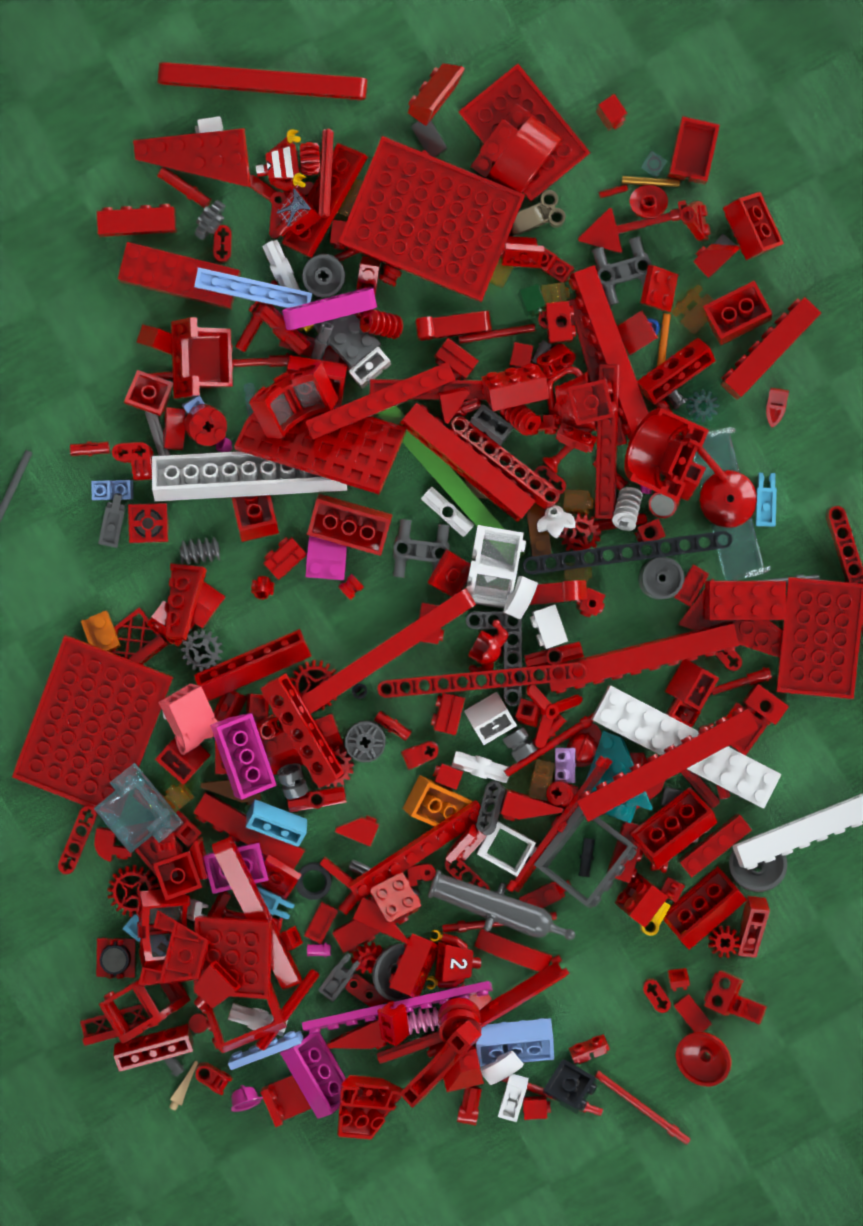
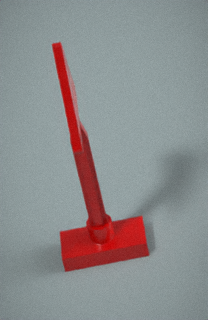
M685 200L678 202V209L670 210L669 213L618 226L615 222L613 209L609 208L578 238V241L622 253L619 239L620 233L671 220L673 222L682 220L680 212L687 206Z

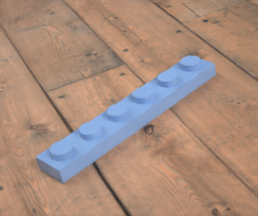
M198 268L194 288L284 308L310 303L312 293L202 268Z

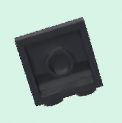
M563 1059L543 1089V1093L559 1101L561 1106L577 1114L579 1110L583 1111L588 1103L586 1101L588 1095L592 1096L597 1089L596 1077Z

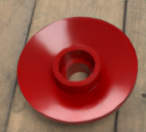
M654 185L641 186L630 197L632 211L642 218L658 217L665 212L668 206L667 194L664 190Z

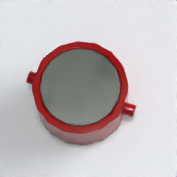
M654 491L649 499V510L658 518H669L677 510L680 499L676 501Z

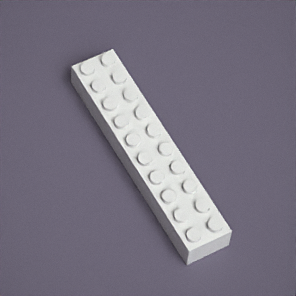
M244 452L152 456V491L155 501L347 491V484Z
M608 685L591 720L658 755L665 753L663 749L672 744L675 747L682 744L680 740L689 735L693 738L699 734L697 730ZM728 746L687 768L689 771L761 808H765L782 775Z

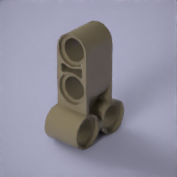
M545 191L541 195V203L518 212L511 229L513 236L523 234L548 222L555 228L561 227L564 224L565 212L560 208H555L558 196L554 191ZM552 196L555 202L548 205L544 202V198ZM559 213L562 216V220L554 222L551 216Z

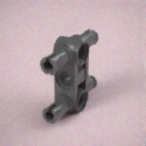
M641 237L629 240L633 257L614 264L607 263L604 247L592 250L597 266L596 270L609 306L619 303L614 288L616 284L638 279L641 281L642 288L644 287L647 270H639L637 264L645 262L648 268V265H652L648 254L644 253ZM601 273H609L611 279L606 282L603 281L600 277Z
M400 519L399 533L395 538L393 559H395L393 576L405 578L406 561L409 559L431 562L433 564V573L440 561L435 556V550L438 548H443L445 551L446 549L450 550L448 543L450 525L438 524L437 538L433 543L411 540L410 530L412 521ZM405 543L408 546L405 554L398 553V544Z

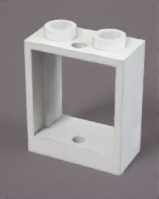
M498 821L495 831L491 835H487L476 853L511 874L518 876L526 865L527 858L534 854L537 847H535L536 842ZM500 828L528 843L515 868L487 853Z

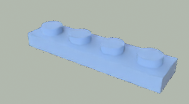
M290 1031L282 1038L277 1039L275 1037L264 1051L260 1050L256 1045L251 1046L245 1052L237 1051L229 1059L228 1065L230 1070L302 1043L303 1035L301 1031Z

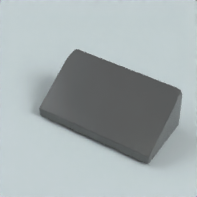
M419 121L411 126L422 147L430 156L436 157L447 151V147L432 121L427 126Z

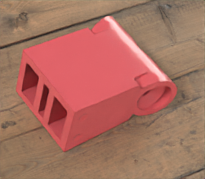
M190 683L158 702L175 734L176 744L181 754L184 755L198 747L204 739L214 737L210 725L218 721L214 718V713L201 686Z

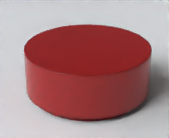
M202 1013L194 1014L189 1020L190 1029L195 1033L204 1032L207 1029L206 1021L208 1018Z

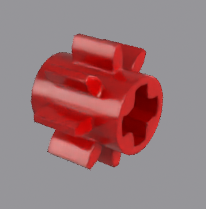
M259 576L257 581L252 580L251 593H254V596L258 599H267L269 595L273 596L274 582H271V579L267 576Z

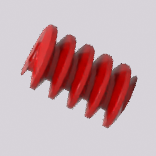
M371 309L365 311L360 318L359 325L362 332L382 337L386 336L392 339H397L402 334L403 321L396 314L393 315Z
M524 404L500 410L501 417L522 435L528 436L533 434L541 425L540 417Z
M556 781L548 787L546 796L551 804L567 808L579 791V788L572 784Z

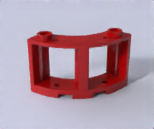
M139 979L116 993L111 991L103 996L105 1000L99 1003V1006L122 1044L143 1033L152 1025H156L191 1000L180 982L160 984L171 1002L160 1011L145 987L138 984ZM133 989L149 1018L129 1028L113 1000Z

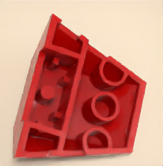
M349 1075L341 1084L337 1135L339 1137L371 1140L385 1123L384 1118L391 1110L394 1111L397 1107L395 1104L402 1097L400 1093L403 1088L383 1078Z

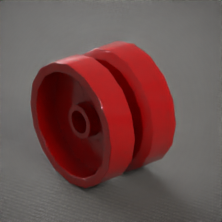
M454 998L442 1004L438 1012L439 1035L444 1043L468 1020L481 1033V1016L478 1005L466 998Z

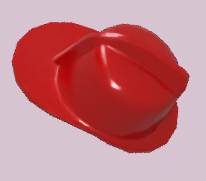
M593 723L587 729L583 728L571 736L567 748H576L575 763L578 767L590 765L596 754L602 733L599 727Z

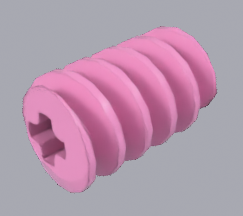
M433 1007L432 1013L429 1009H426L425 1014H423L421 1009H418L417 1015H415L414 1011L407 1015L410 1035L414 1028L417 1034L420 1033L421 1028H423L425 1033H427L428 1027L431 1028L432 1032H435L436 1026L439 1028L438 1010L436 1007Z

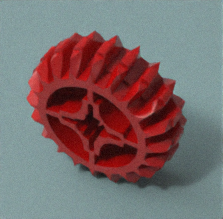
M312 660V666L309 665L308 661H305L306 668L299 665L298 668L301 672L299 673L294 670L293 673L297 678L290 677V680L295 682L294 687L299 696L302 697L310 689V679L314 682H319L323 679L320 682L321 684L332 677L336 669L328 671L327 669L330 667V664L328 663L324 668L322 667V660L319 662V666L316 665V660ZM320 670L325 674L316 679L308 671ZM303 675L308 682V687L301 693L299 682ZM328 702L327 705L332 706V703Z
M129 865L125 866L126 872L120 868L118 870L120 876L116 873L112 875L116 881L109 880L108 883L113 885V887H108L107 891L113 892V894L108 895V899H115L111 902V906L117 903L119 905L116 908L117 912L121 908L124 909L122 915H126L127 911H130L129 915L133 917L134 911H136L137 916H139L140 912L137 911V906H131L126 903L130 899L138 900L139 891H141V886L144 882H146L148 890H154L153 888L158 887L159 884H152L151 881L155 880L156 877H148L151 873L150 870L144 874L143 866L137 871V865H133L131 871ZM127 876L140 877L136 883H131L123 878ZM119 883L125 890V896L122 900L118 894ZM137 884H139L136 891L138 892V894L134 893L129 898H127V896L130 894L129 887L133 888Z

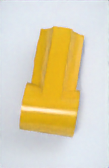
M664 902L651 919L654 924V928L651 931L647 932L641 924L640 930L646 935H655L671 905Z

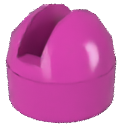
M224 438L216 444V450L221 453L230 452L232 450V442L228 438Z

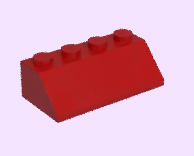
M319 493L307 535L381 556L393 514Z
M333 713L314 720L328 745L332 746V749L335 750L337 746H339L340 751L345 749ZM283 732L269 740H261L273 775H276L277 771L285 765L293 763L303 765L302 759L297 750L294 749L287 733Z
M689 787L632 831L630 835L649 861L659 869L718 822L712 809Z
M717 866L682 896L677 903L675 902L668 909L663 920L690 950L745 903L747 899Z

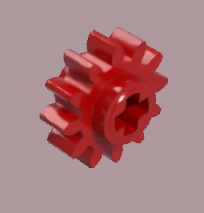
M365 942L363 947L357 946L358 951H352L353 957H351L352 965L356 961L360 963L356 971L360 969L362 974L366 970L372 973L378 956L383 952L381 945L376 946L375 942H373L369 946Z

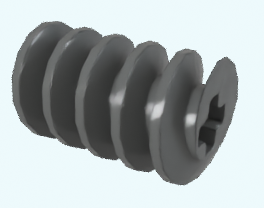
M215 537L212 538L211 543L205 538L204 544L201 543L200 539H197L196 544L190 539L188 545L182 540L180 546L182 565L184 559H186L188 564H191L192 558L195 563H199L200 557L203 562H206L207 557L213 562L215 556L220 561L219 542L216 541Z

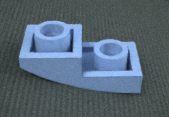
M133 480L91 481L92 500H113L115 493L122 494L121 500L133 499Z

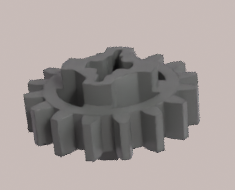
M217 200L211 207H205L196 221L199 226L194 234L198 238L203 240L209 233L214 234L225 218L222 214L225 211L226 205Z
M202 630L200 635L197 631H194V637L188 635L189 641H183L186 648H182L181 651L186 652V655L182 658L188 659L186 665L193 664V670L199 667L200 672H202L204 667L209 669L211 664L216 666L217 663L215 661L222 659L218 656L219 653H223V650L219 649L222 643L216 642L219 638L218 636L211 637V631L207 635H205V630ZM198 638H204L202 643H193ZM211 642L215 647V652L211 651L209 646ZM205 646V650L209 654H202L200 656V651L195 647L201 648ZM190 649L194 651V660L190 655ZM208 657L212 659L208 663L201 664L203 658Z

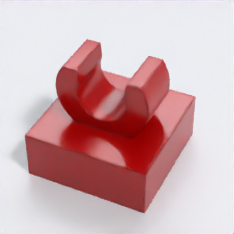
M667 876L661 891L668 896V899L677 903L685 885Z
M296 925L280 933L287 951L303 943Z
M687 968L668 970L669 983L673 991L676 992V988L679 987L687 990V986H690Z

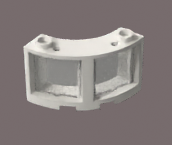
M481 525L477 526L472 558L475 561H471L466 586L476 604L505 608L508 595L514 593L520 552L525 550L526 541L523 540V533Z

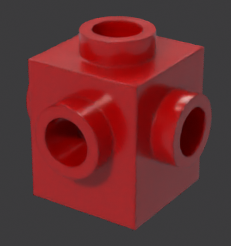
M587 587L588 600H578L575 604H577L576 609L581 610V615L590 618L591 615L597 616L598 613L601 614L605 605L603 603L605 594Z

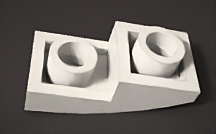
M519 576L514 593L508 595L503 613L521 619L533 598L538 583Z
M513 1051L499 1055L495 1062L482 1066L481 1072L487 1082L492 1085L512 1075L522 1068L524 1064Z

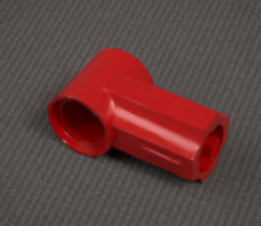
M476 1086L465 1088L462 1105H460L457 1122L476 1126L482 1088Z

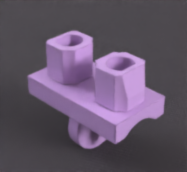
M555 748V782L575 783L576 748Z

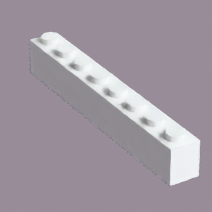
M863 793L734 844L732 847L740 867L747 868V870L753 869L758 866L757 863L773 861L776 859L775 856L782 854V856L788 855L796 847L802 849L810 846L811 841H823L831 833L837 835L845 832L846 827L852 826L854 828L862 825Z

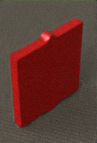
M643 311L617 326L629 355H632L658 338L652 328V323L648 321Z

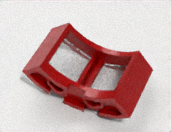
M321 362L298 367L299 371L288 374L287 371L273 379V384L267 388L263 386L251 398L249 404L267 438H283L300 421L312 415L328 412L333 409L339 398Z
M162 889L139 891L137 911L140 914L139 921L137 922L138 938H141L139 954L142 968L162 971L172 932L153 928L157 911H161L187 927V909L190 906L189 895L183 894L165 901Z

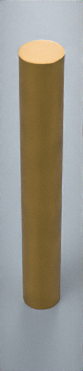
M622 176V184L679 187L680 179Z

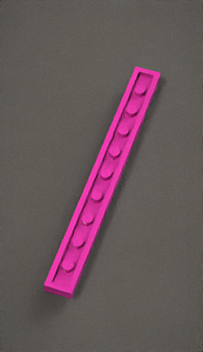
M486 981L396 1001L391 1009L404 1004L406 1005L407 1013L414 1011L413 1008L421 1007V1009H428L432 1007V1004L439 1003L442 1005L454 998L470 999L469 996L477 994V997L486 996L489 991H493L492 984ZM386 1004L302 1022V1027L309 1034L321 1032L320 1029L328 1027V1030H333L345 1023L346 1026L358 1024L357 1021L365 1019V1022L374 1021L376 1016H378L377 1010L379 1008L382 1009Z

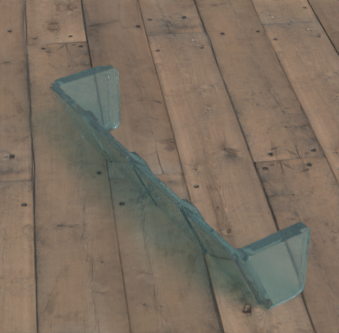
M728 427L708 432L702 447L723 471L732 470L740 473L730 433L735 432L736 429ZM696 452L694 456L695 462L706 467L700 480L702 487L706 480L715 473ZM728 495L727 501L732 502L733 496ZM751 517L744 524L733 528L719 527L711 523L713 532L727 531L733 538L732 544L729 547L718 550L726 580H740L771 570V566L764 567ZM720 535L718 537L719 544H727V537Z

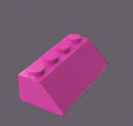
M252 713L230 717L210 725L235 797L242 800L276 786Z
M320 1032L308 1034L303 1037L301 1044L280 1052L317 1119L331 1115L339 1109L341 1084L346 1080V1077Z

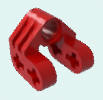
M136 442L120 443L113 447L112 455L116 460L122 463H131L134 481L152 480V456H154V452L149 445ZM142 449L146 450L145 453H142V456L136 453L142 451ZM123 450L128 452V454H123V457L119 456V453H122Z

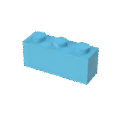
M254 799L247 812L246 828L299 847L307 832V819Z

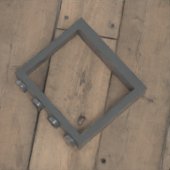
M578 806L567 820L568 825L563 832H558L534 865L585 906L592 909L593 906L596 907L600 903L601 895L604 891L607 892L612 887L614 878L622 874L626 862L634 858L637 853L635 850L638 847L601 818L596 817L593 819V821L626 845L627 848L591 896L586 898L548 868L585 819Z

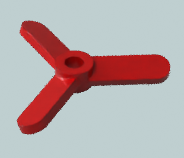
M250 175L251 188L272 204L269 235L277 239L281 235L275 228L282 220L276 212L292 190L277 192L256 176ZM310 181L304 182L306 184L305 187L298 186L296 189L304 195L309 194L314 186ZM277 197L282 198V202L276 203L275 199Z
M532 684L527 686V694L541 709L542 714L534 744L538 748H543L546 745L553 719L557 717L558 713L578 706L582 702V697L576 694L552 704L536 685Z

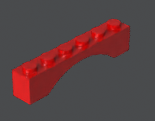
M469 1020L450 1036L439 1053L400 1093L402 1098L412 1108L434 1089L482 1035Z

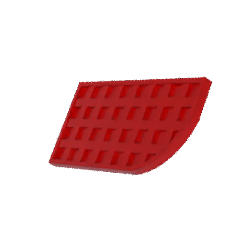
M284 397L276 399L270 404L278 422L292 412ZM253 412L246 420L234 445L235 450L380 495L406 435L407 427L370 416L311 441L304 422L326 413L322 412L300 421L283 438H267Z

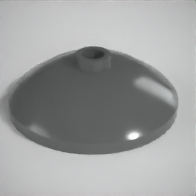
M733 849L729 860V868L732 877L740 886L750 891L764 892L775 888L783 881L787 872V859L785 855L779 854L775 856L776 859L767 863L764 861L759 862L755 868H759L761 871L756 872L755 868L747 870V868L740 867Z
M405 944L389 946L378 956L374 964L373 982L375 988L382 997L390 1001H401L410 998L389 987V980L392 975L391 970L394 967L393 972H396L398 958L401 954H404L406 949L404 947Z

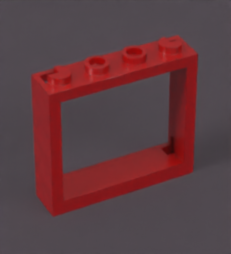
M271 980L270 998L267 1001L275 1022L225 1042L214 1009L208 1004L201 1009L203 1014H207L208 1020L206 1025L208 1030L213 1032L214 1038H212V1042L216 1049L226 1053L287 1027Z

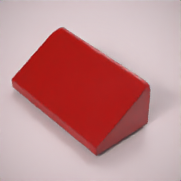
M236 691L222 695L214 711V718L219 722L230 717L239 716L247 697Z

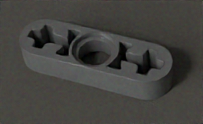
M498 781L489 782L483 796L476 824L477 829L483 835H491L497 826L505 794L504 786ZM494 804V809L487 812L488 806Z

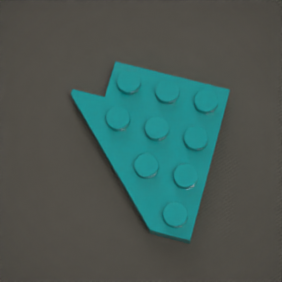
M603 731L587 778L597 766L595 762L600 755L604 758H610L613 762L595 786L604 781L608 784L613 781V776L621 772L625 775L631 771L630 767L634 763L622 737ZM646 791L604 814L631 823L637 806L652 810L653 807Z

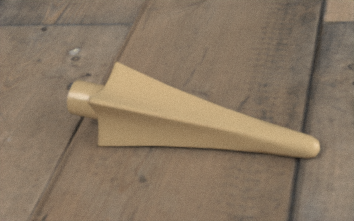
M197 1061L193 1063L186 1077L171 1096L170 1100L172 1102L169 1108L176 1111L178 1105L182 1106L189 1083L198 1065Z

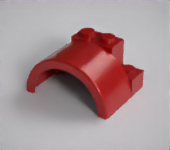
M516 103L507 117L501 120L480 149L481 153L470 167L485 178L523 194L529 182L553 150L562 142L563 138Z
M657 408L652 410L639 423L628 444L624 462L627 478L661 495L679 501L686 485L683 481L698 447L702 448L709 429L665 409ZM681 432L684 433L683 440L676 438ZM660 474L667 476L664 481L660 480Z

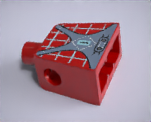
M295 188L276 212L282 222L275 230L281 236H284L289 230L297 235H301L320 220L321 217L318 216V211L308 198Z

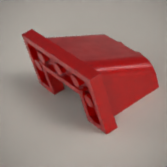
M193 317L172 321L174 398L181 399L199 396V388L233 387L231 329L197 327V318Z

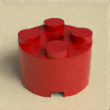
M208 404L194 406L184 421L187 434L198 444L204 446L215 445L226 436V418L219 410ZM205 422H208V423H209V425H207V427H206V428H204V427H203V426H205V425H206V423H205Z

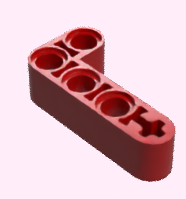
M489 311L415 319L418 341L492 331Z
M586 580L538 584L529 605L588 600Z

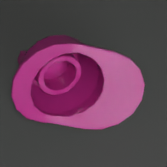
M240 1085V1088L231 1095V1110L239 1112L255 1107L261 1102L263 1097H259L253 1087Z

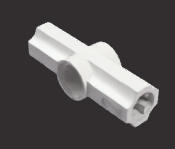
M278 240L268 242L262 246L270 262L271 271L280 286L300 290L293 276L294 272L288 259L285 258Z
M433 487L421 498L423 502L462 537L474 526L468 518ZM448 506L453 509L451 517H445L442 514L444 507Z
M460 751L455 752L451 767L470 772V774L481 778H491L507 783L509 777L506 776L504 770L509 768L508 766L492 762V760L481 756H472Z
M233 1003L228 1020L247 1025L248 1028L256 1030L271 1024L274 1018L273 1015L259 1008L251 1009ZM286 1028L279 1030L277 1035L283 1036Z

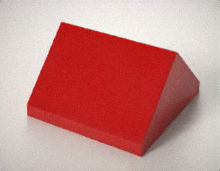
M137 370L124 403L161 416L167 407L174 383Z

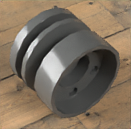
M360 721L354 724L349 729L345 738V747L348 754L360 762L376 760L383 753L386 745V736L383 729L372 721ZM363 737H366L367 740H371V742L368 743V747H365L364 744H360V741L363 740Z

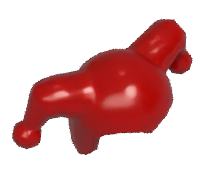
M494 620L492 623L493 627L497 628L498 633L492 636L481 631L468 656L482 664V666L470 665V672L493 670L494 662L499 658L501 648L508 638V632L501 626L499 620Z

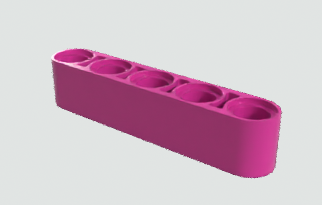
M373 287L290 307L282 310L286 329L293 330L371 310L377 307Z

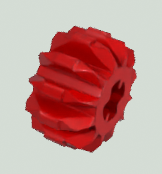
M306 142L300 145V170L303 175L319 174L320 152L317 143Z
M720 925L718 926V933L715 929L712 930L715 936H708V939L713 941L708 943V946L714 947L711 952L713 954L718 952L719 958H722L723 953L729 958V951L736 954L733 948H740V944L735 943L740 940V937L734 936L737 933L735 929L730 931V926L727 925L725 930H723V927ZM722 938H724V939H727V938H728V940H726V941L728 942V944H727V945L721 944L722 942H721L720 940H721Z

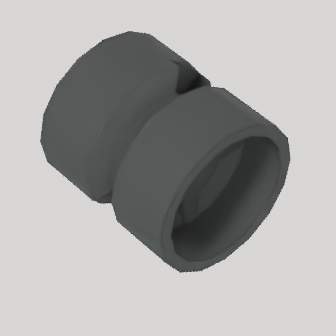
M523 726L502 739L507 748L512 749L511 754L516 762L537 750L532 740L527 739L529 735Z
M288 764L277 771L285 798H299L308 792V786L303 778L304 775L300 764Z

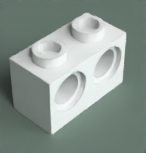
M515 1074L509 1076L498 1117L517 1122L529 1078Z

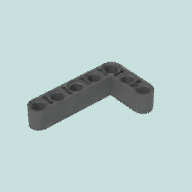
M470 612L466 616V624L472 629H497L488 623L489 616L496 615L501 622V626L508 632V636L510 634L517 635L518 642L515 645H510L507 640L504 643V669L522 668V620L518 619V623L515 626H510L507 622L510 615L506 613ZM471 615L479 617L480 622L478 625L472 626L469 623ZM511 653H515L518 656V661L515 664H510L507 661V657ZM518 671L516 673L518 675L517 681L522 682V671ZM522 685L504 687L505 702L510 706L518 705L522 698ZM510 692L518 694V699L515 702L508 701L507 695Z

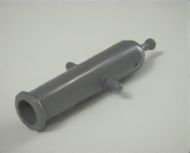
M437 870L428 898L436 897L485 917V931H490L493 923L497 922L536 938L545 937L548 933L562 935L567 940L575 938L574 930L564 929L555 925L552 922L551 914L545 909L505 896L504 893L507 885L504 882L500 883L498 890L493 892L443 875L441 870Z

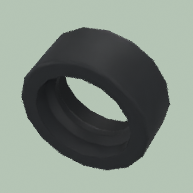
M308 863L299 870L298 873L301 874V877L296 883V888L303 897L309 900H318L329 892L332 885V876L320 863ZM310 870H317L324 875L325 885L318 892L307 891L303 886V876Z

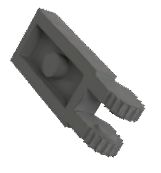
M348 953L335 966L319 988V991L332 1002L337 999L360 965L356 961L350 970L344 967L351 957Z

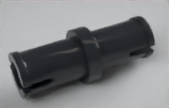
M583 838L582 854L579 855L581 861L578 876L590 878L596 840Z

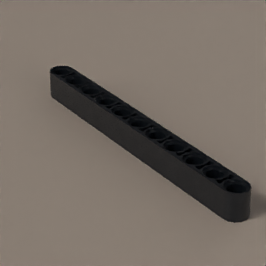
M719 531L533 556L525 559L522 567L525 573L533 575L711 551L729 547L732 544L733 538L729 532ZM720 535L727 537L726 545L719 544L718 537ZM701 537H705L708 540L706 548H702L699 545ZM682 540L689 542V548L686 551L680 548ZM663 542L670 545L668 553H663L660 549ZM643 545L650 546V555L645 556L642 554L641 548ZM625 547L632 550L630 558H625L622 555V550ZM605 550H610L613 553L612 560L606 561L603 558ZM586 553L593 554L594 560L592 563L584 561ZM567 555L574 557V565L568 566L565 564L564 559ZM547 558L555 560L556 565L554 568L549 569L546 567L545 561ZM529 560L535 561L537 564L536 570L529 571L526 568V563Z

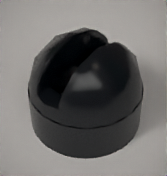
M358 683L353 686L352 694L355 698L363 699L367 696L368 690L364 684ZM364 688L365 691L357 696L356 694Z

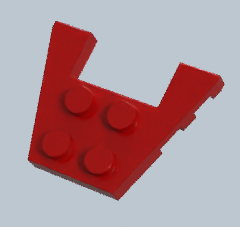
M157 911L153 928L172 932L162 971L142 968L138 984L140 986L199 980L209 941L161 911Z

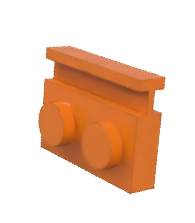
M108 611L81 621L90 645L108 652L121 647Z

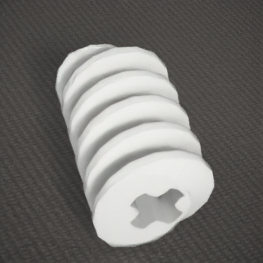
M626 487L619 491L612 518L613 524L617 528L624 531L635 529L643 497L639 489Z

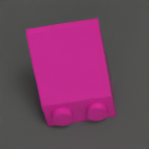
M309 535L305 577L345 580L347 546Z
M254 843L238 846L237 848L255 884L268 881L260 844ZM214 852L207 853L203 857L212 893L231 890Z

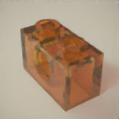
M535 759L527 794L528 797L547 801L546 792L552 782L555 762Z

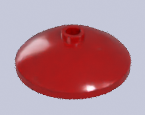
M725 470L724 472L728 478L723 482L716 474H713L706 480L701 488L699 501L703 514L711 523L719 527L733 528L744 524L753 515L757 506V493L748 477L737 471ZM728 495L733 496L732 502L727 501Z
M706 1032L690 1033L677 1046V1066L681 1073L694 1084L705 1087L715 1086L722 1083L729 1075L732 1066L731 1055L726 1045L716 1036Z

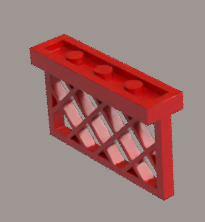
M139 607L114 627L117 637L120 628H129L127 639L118 638V640L127 641L126 652L116 651V649L109 652L124 654L126 659H128V655H133L129 660L144 665L168 646L169 643L159 633H155L157 637L152 641H144L145 630H151V628L146 627V623L148 624L150 619ZM138 614L143 617L142 627L132 626L133 618ZM132 628L142 629L141 640L131 639ZM130 642L140 643L138 652L129 653Z

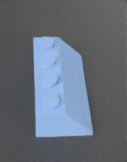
M551 1018L487 1024L481 1028L482 1035L476 1042L480 1067L495 1062L499 1055L513 1051L522 1063L554 1060Z

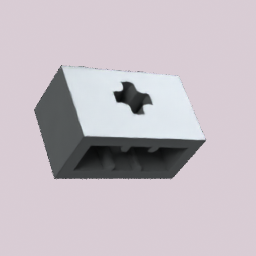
M484 404L470 421V423L500 446L507 440L514 428Z

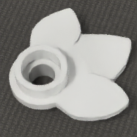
M556 505L547 508L545 516L540 518L537 523L538 532L548 530L555 538L559 537L564 527L575 528L574 517Z

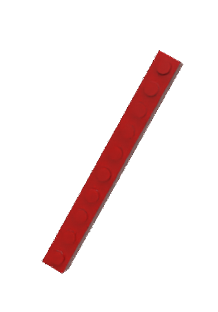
M594 265L572 273L569 284L571 289L575 290L577 306L582 309V320L590 331L589 339L595 345L597 361L601 362V364L619 365L618 417H621L623 422L622 430L630 441L635 429L648 414V410Z
M731 621L560 663H583L587 667V675L581 680L549 683L551 692L563 693L569 687H574L575 689L583 688L586 686V683L593 682V684L603 683L604 679L610 677L612 680L620 679L623 677V674L630 673L631 675L642 673L641 670L649 668V671L661 668L660 665L663 664L673 666L679 664V660L693 661L698 659L700 655L705 654V657L716 655V651L724 650V652L733 651L735 647L739 646L735 626ZM575 666L573 669L574 675L577 677L582 676L583 669L580 666ZM557 667L554 670V676L556 678L563 677V670Z
M741 707L733 711L732 717L726 719L724 716L715 721V726L711 728L706 726L698 730L699 734L692 738L689 735L680 740L682 744L676 747L672 744L663 749L665 753L660 756L656 753L648 757L647 763L641 765L639 762L630 767L631 771L625 775L621 772L612 777V782L607 784L604 781L595 786L597 790L591 793L588 790L578 795L580 799L576 802L587 822L759 730L749 709L743 710Z

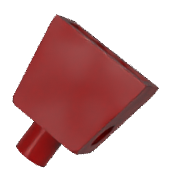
M215 960L207 967L194 987V991L199 995L194 1000V1004L200 1009H203L206 1004L214 1008L242 986Z

